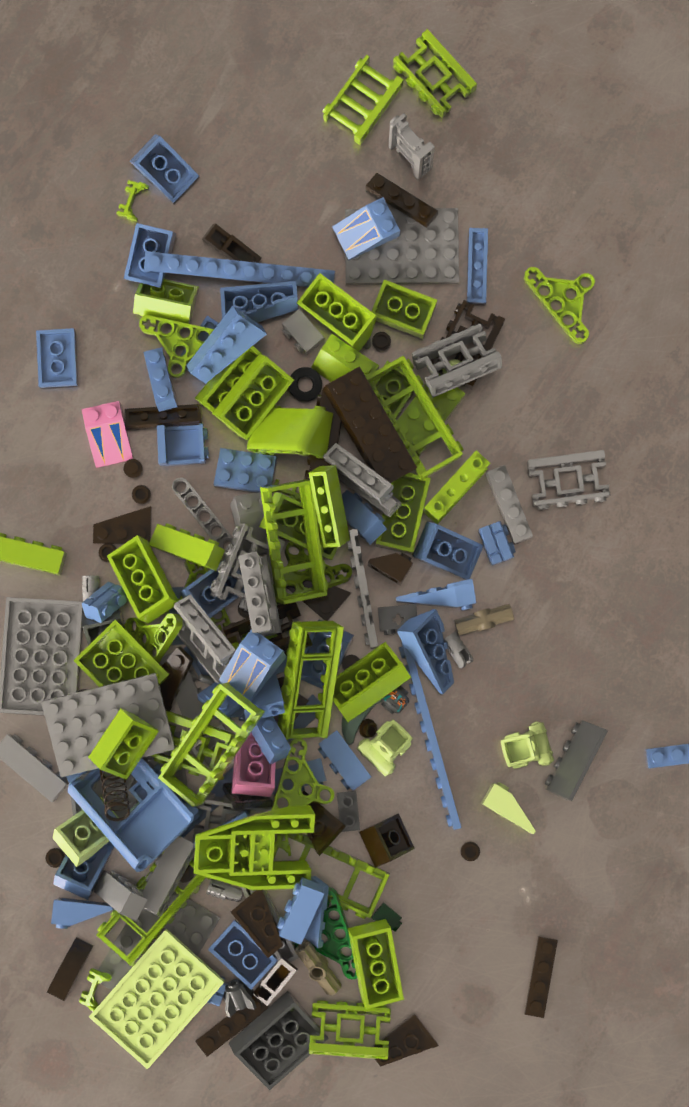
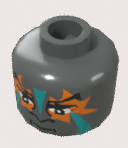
M400 685L381 699L383 702L381 705L391 714L394 712L399 714L409 703V698L406 696L409 692Z

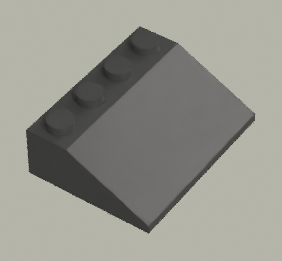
M583 720L580 723L576 722L571 732L574 734L571 741L567 740L562 749L565 751L562 758L558 757L554 764L556 768L554 774H550L545 782V785H547L546 790L565 800L572 801L608 730Z
M287 991L229 1042V1045L234 1055L271 1090L311 1055L309 1054L310 1035L320 1036L321 1028ZM324 1033V1042H325V1041H327L329 1038H328V1036Z

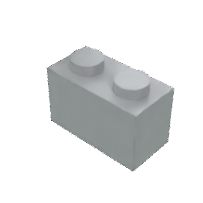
M300 309L282 323L284 328L282 332L288 339L292 337L296 342L294 346L300 353L304 352L308 355L324 342L322 334Z

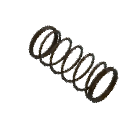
M100 770L106 818L111 821H122L128 818L130 808L129 801L127 800L126 779H124V783L113 782L106 785L104 783L106 780L115 781L121 777L109 778L116 775L105 777V771L102 773L103 770ZM117 783L122 784V785H120V786H115V787H114V786H110V785H112V784H117ZM123 785L125 786V790H114L109 793L105 791L107 787L118 788ZM116 791H122L120 794H111ZM126 793V798H115L110 801L107 799L108 795L117 796ZM116 799H123L120 802H112ZM117 805L125 806V808L120 810L110 809ZM126 808L128 809V813L121 818H114L107 813L108 810L122 811Z

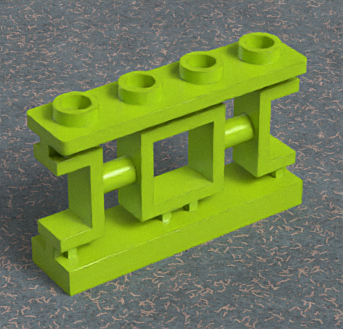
M426 29L422 36L416 39V44L420 49L409 58L401 52L398 57L395 56L393 58V67L398 74L402 73L406 77L405 80L411 88L415 87L419 97L431 105L430 108L433 113L443 118L447 112L451 111V105L447 101L457 92H460L466 98L469 93L472 94L476 90L477 83L434 35ZM427 47L434 53V56L428 61L421 56L427 51ZM414 61L421 66L415 72V75L407 68ZM433 64L445 75L435 85H432L423 76V73ZM452 74L460 82L453 89L446 83L452 78ZM439 88L446 94L440 99V103L432 95Z
M166 711L169 722L190 729L193 726L191 723L194 719ZM169 724L173 736L176 726ZM208 725L198 739L202 742L197 759L203 763L205 756L212 758L209 768L213 770L220 760L223 748L227 749L237 734ZM182 730L180 738L173 736L174 744L177 747L182 742V736L189 730ZM207 734L224 740L225 743L217 742L215 750L208 749L211 738L203 735ZM162 753L150 755L154 757L155 762L162 764L169 762L171 759L170 756ZM186 759L178 769H188V773L195 776L204 775ZM222 774L219 780H224L225 776Z
M318 1000L317 1003L312 1004V1018H321L320 1036L310 1035L309 1054L388 1060L389 1041L379 1040L380 1023H390L391 1009L387 1008L386 1005L366 1009L363 1003L349 1006L347 1002H336L335 1005L328 1004V1001ZM318 1011L341 1012L345 1014L337 1013V1024L325 1023L326 1012ZM357 1014L382 1015L384 1017L377 1016L376 1027L364 1026L365 1015ZM341 1020L361 1021L359 1039L340 1037ZM324 1031L336 1032L335 1043L343 1045L316 1042H324ZM364 1034L375 1035V1046H382V1048L355 1045H363Z

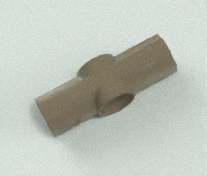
M506 604L497 608H488L474 612L473 615L455 619L454 622L458 636L477 630H487L495 627V625L512 621L514 616L510 604Z
M304 941L296 947L295 953L309 970V977L317 981L327 995L336 994L341 989L342 984L328 967L327 958L320 955L310 941Z

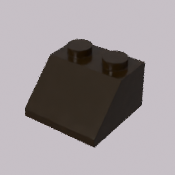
M393 553L370 559L368 566L401 586L412 568L413 562H411L412 558L405 553H401V555Z
M399 813L359 832L375 868L415 849Z

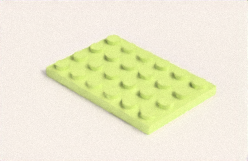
M165 929L92 1012L89 1018L148 1069L223 985L225 980L168 929Z

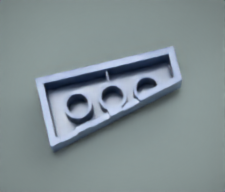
M296 281L220 288L222 319L232 306L256 322L299 309Z
M232 306L186 366L190 374L206 384L267 335L262 325Z

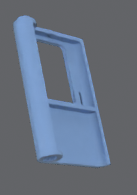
M143 758L140 759L131 775L146 790L147 797L130 813L128 818L122 821H111L106 818L105 805L93 790V785L101 778L99 768L93 769L84 779H76L71 785L69 784L67 791L136 872L146 869L194 820V815L170 788L158 779L159 776ZM111 810L107 811L110 816L117 818Z

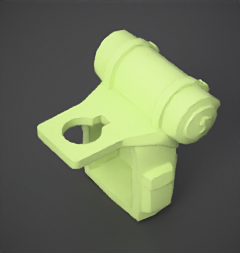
M395 720L386 721L377 730L378 735L372 740L364 738L357 747L361 755L371 762L384 776L393 773L396 766L394 764L395 758L398 755L402 756L412 745L411 741L413 740L409 733Z
M534 722L528 727L529 731L526 733L514 732L506 735L501 740L503 754L509 768L518 769L526 767L532 761H538L539 765L547 766L554 761L553 751H551L546 733L547 730L543 722Z

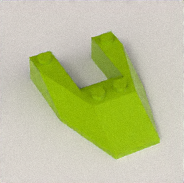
M310 805L288 806L255 814L196 834L194 874L250 890L294 889L295 884L300 883L302 877L311 880V868L306 860L273 861L275 834L314 833V811Z

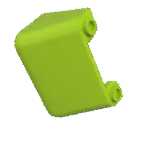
M274 405L250 436L247 450L274 456L276 453L300 454L303 456L313 455L318 459H324L323 456L328 450L333 413L326 411V408L322 406H315L314 409L281 408V406Z

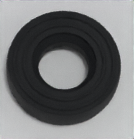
M301 367L296 369L290 376L294 381L288 388L295 399L307 402L315 399L320 394L322 379L316 370L309 367ZM308 377L312 380L313 386L310 391L303 392L299 389L298 381L300 378Z

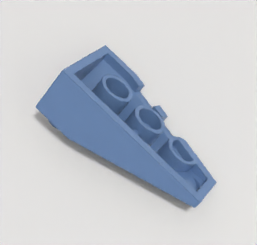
M468 579L447 584L444 588L435 587L426 590V592L419 591L396 597V602L461 608L463 611L473 608L472 605L476 604L473 580Z
M432 609L408 619L397 630V633L404 647L440 694H444L454 684L451 662L447 660L445 650L448 649L447 642H444L443 639L444 624L437 610Z

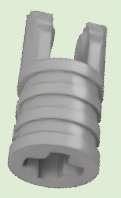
M82 576L83 601L100 589L99 576Z
M456 631L444 638V642H447L448 652H450L459 668H464L467 663L469 664L474 661Z
M212 878L206 893L222 900L227 899L234 902L241 901L243 895L241 890L230 886L229 883Z

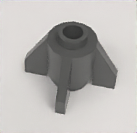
M231 980L225 986L223 998L226 1003L225 1011L227 1017H231L236 1013V1010H242L246 1007L253 1010L257 1008L255 1001L252 999L253 989L251 990L241 980Z

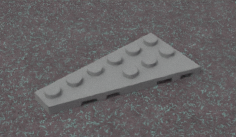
M353 529L349 530L350 540L347 542L348 550L353 551L350 561L352 570L356 569L357 575H354L355 588L360 589V596H357L358 605L363 607L364 614L361 615L362 626H366L368 632L364 634L365 643L370 645V649L377 648L378 643L361 548L358 541V531Z

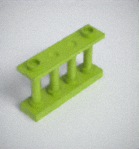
M367 54L364 59L360 58L358 60L354 73L331 104L328 103L323 110L324 121L327 122L332 116L354 131V141L359 145L362 144L403 87L404 79L398 75L394 80H389L368 65L370 63V56ZM363 71L386 86L387 91L384 95L377 94L357 80ZM352 86L375 101L376 106L373 110L366 109L347 96ZM342 101L365 116L364 119L366 120L362 125H357L336 110Z
M476 450L424 507L423 513L432 522L439 524L488 470L487 467L490 465V462Z

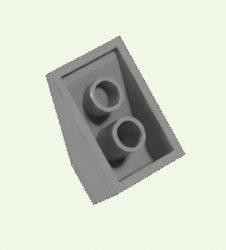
M261 492L234 496L230 506L235 526L245 523L249 527H253L251 537L264 543L267 533L265 529L259 527L264 517ZM242 540L241 550L249 552L251 543ZM259 547L257 552L259 555L267 554L268 550Z

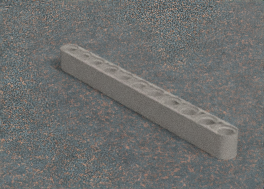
M182 477L175 479L172 484L173 491L209 537L219 542V547L221 548L224 547L225 543L232 542L233 537L190 483ZM179 483L186 484V489L183 492H179L176 489ZM192 497L198 499V504L194 507L188 505V501ZM204 512L210 514V519L206 522L200 520V515ZM220 527L222 529L221 535L213 536V528ZM297 618L293 619L294 622H299ZM280 619V625H282L283 619ZM290 630L286 631V634L290 636Z

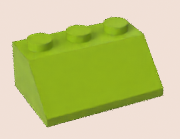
M163 279L161 288L140 283L135 293L133 313L140 316L150 315L189 324L193 315L199 286Z
M331 334L321 348L311 368L329 382H332L359 366L366 377L379 370V365Z
M120 708L88 758L100 770L127 780L159 731L135 714Z

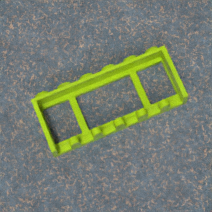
M403 355L366 376L416 464L417 468L415 471L422 481L461 458L463 455L462 451L464 450L460 442L454 440L452 436L454 433L451 427L443 422L442 418L444 416L441 410L434 407L432 403L434 401L429 391L425 392L422 387L424 383L419 375L416 376L413 372L414 366L409 359L406 360ZM399 367L410 386L384 400L373 381ZM413 391L438 431L414 446L410 444L388 407ZM442 437L452 456L426 470L416 451Z
M303 479L260 487L276 602L288 604L327 596L328 582L324 574L326 565L322 559L323 545L319 539L320 530L310 480ZM299 487L302 508L274 513L275 504L273 503L272 492ZM303 515L309 562L284 566L280 555L281 544L278 541V524L276 520ZM310 568L313 590L286 595V581L284 580L283 573Z
M334 621L292 622V628L289 633L290 642L287 649V662L284 669V683L281 688L285 713L279 714L277 722L286 740L328 737L344 627ZM307 632H332L331 637L326 638V644L330 646L329 652L305 653ZM323 660L327 667L326 673L320 677L321 682L324 683L323 693H318V700L321 701V704L297 706L303 661ZM315 712V717L318 719V727L293 729L295 714Z
M229 682L218 684L214 688L213 696L202 706L203 711L194 718L191 723L193 726L182 736L181 744L172 751L171 759L160 770L161 774L158 779L192 807L204 803L265 712L233 688ZM227 696H230L251 713L241 727L219 710ZM215 715L236 732L237 735L211 771L190 754V751ZM185 759L208 777L197 794L174 776Z
M288 833V838L305 845L299 861L306 860L310 848L314 849L311 840L302 833ZM274 846V858L279 849L277 846ZM328 846L323 852L324 854L355 867L343 896L338 894L343 910L348 911V909H351L360 918H371L390 873ZM360 870L381 879L370 907H366L348 898ZM328 895L329 902H331L333 896Z
M191 860L189 864L194 868V861ZM154 862L150 867V872H153L157 866L155 864L156 862ZM196 874L184 890L177 886L175 892L179 896L147 933L132 919L118 913L114 909L111 913L112 917L107 923L103 922L100 925L96 936L133 967L135 965L134 962L139 956L148 950L147 947L154 939L157 940L162 934L160 932L166 924H171L175 918L173 916L180 908L184 909L186 907L188 898L193 893H198L200 890L199 886L205 878L208 880L210 878ZM143 876L137 882V889L144 890L147 884V876ZM120 918L143 937L128 956L105 937Z

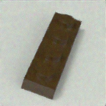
M378 173L366 185L367 191L378 198L384 197L386 203L426 228L438 215V210Z
M201 404L177 405L176 408L160 412L157 407L125 409L126 429L157 427V425H165V427L198 425L202 423Z
M538 936L524 1011L525 1015L540 1018L545 1016L558 943L556 939Z
M253 995L252 999L257 1007L255 1010L248 1009L247 1007L242 1010H236V1013L231 1017L226 1016L195 1042L206 1057H208L259 1017L269 1006Z

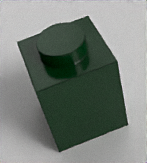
M384 902L371 917L374 921L386 919L391 927V931L393 930L394 932L402 924L400 921L402 916Z

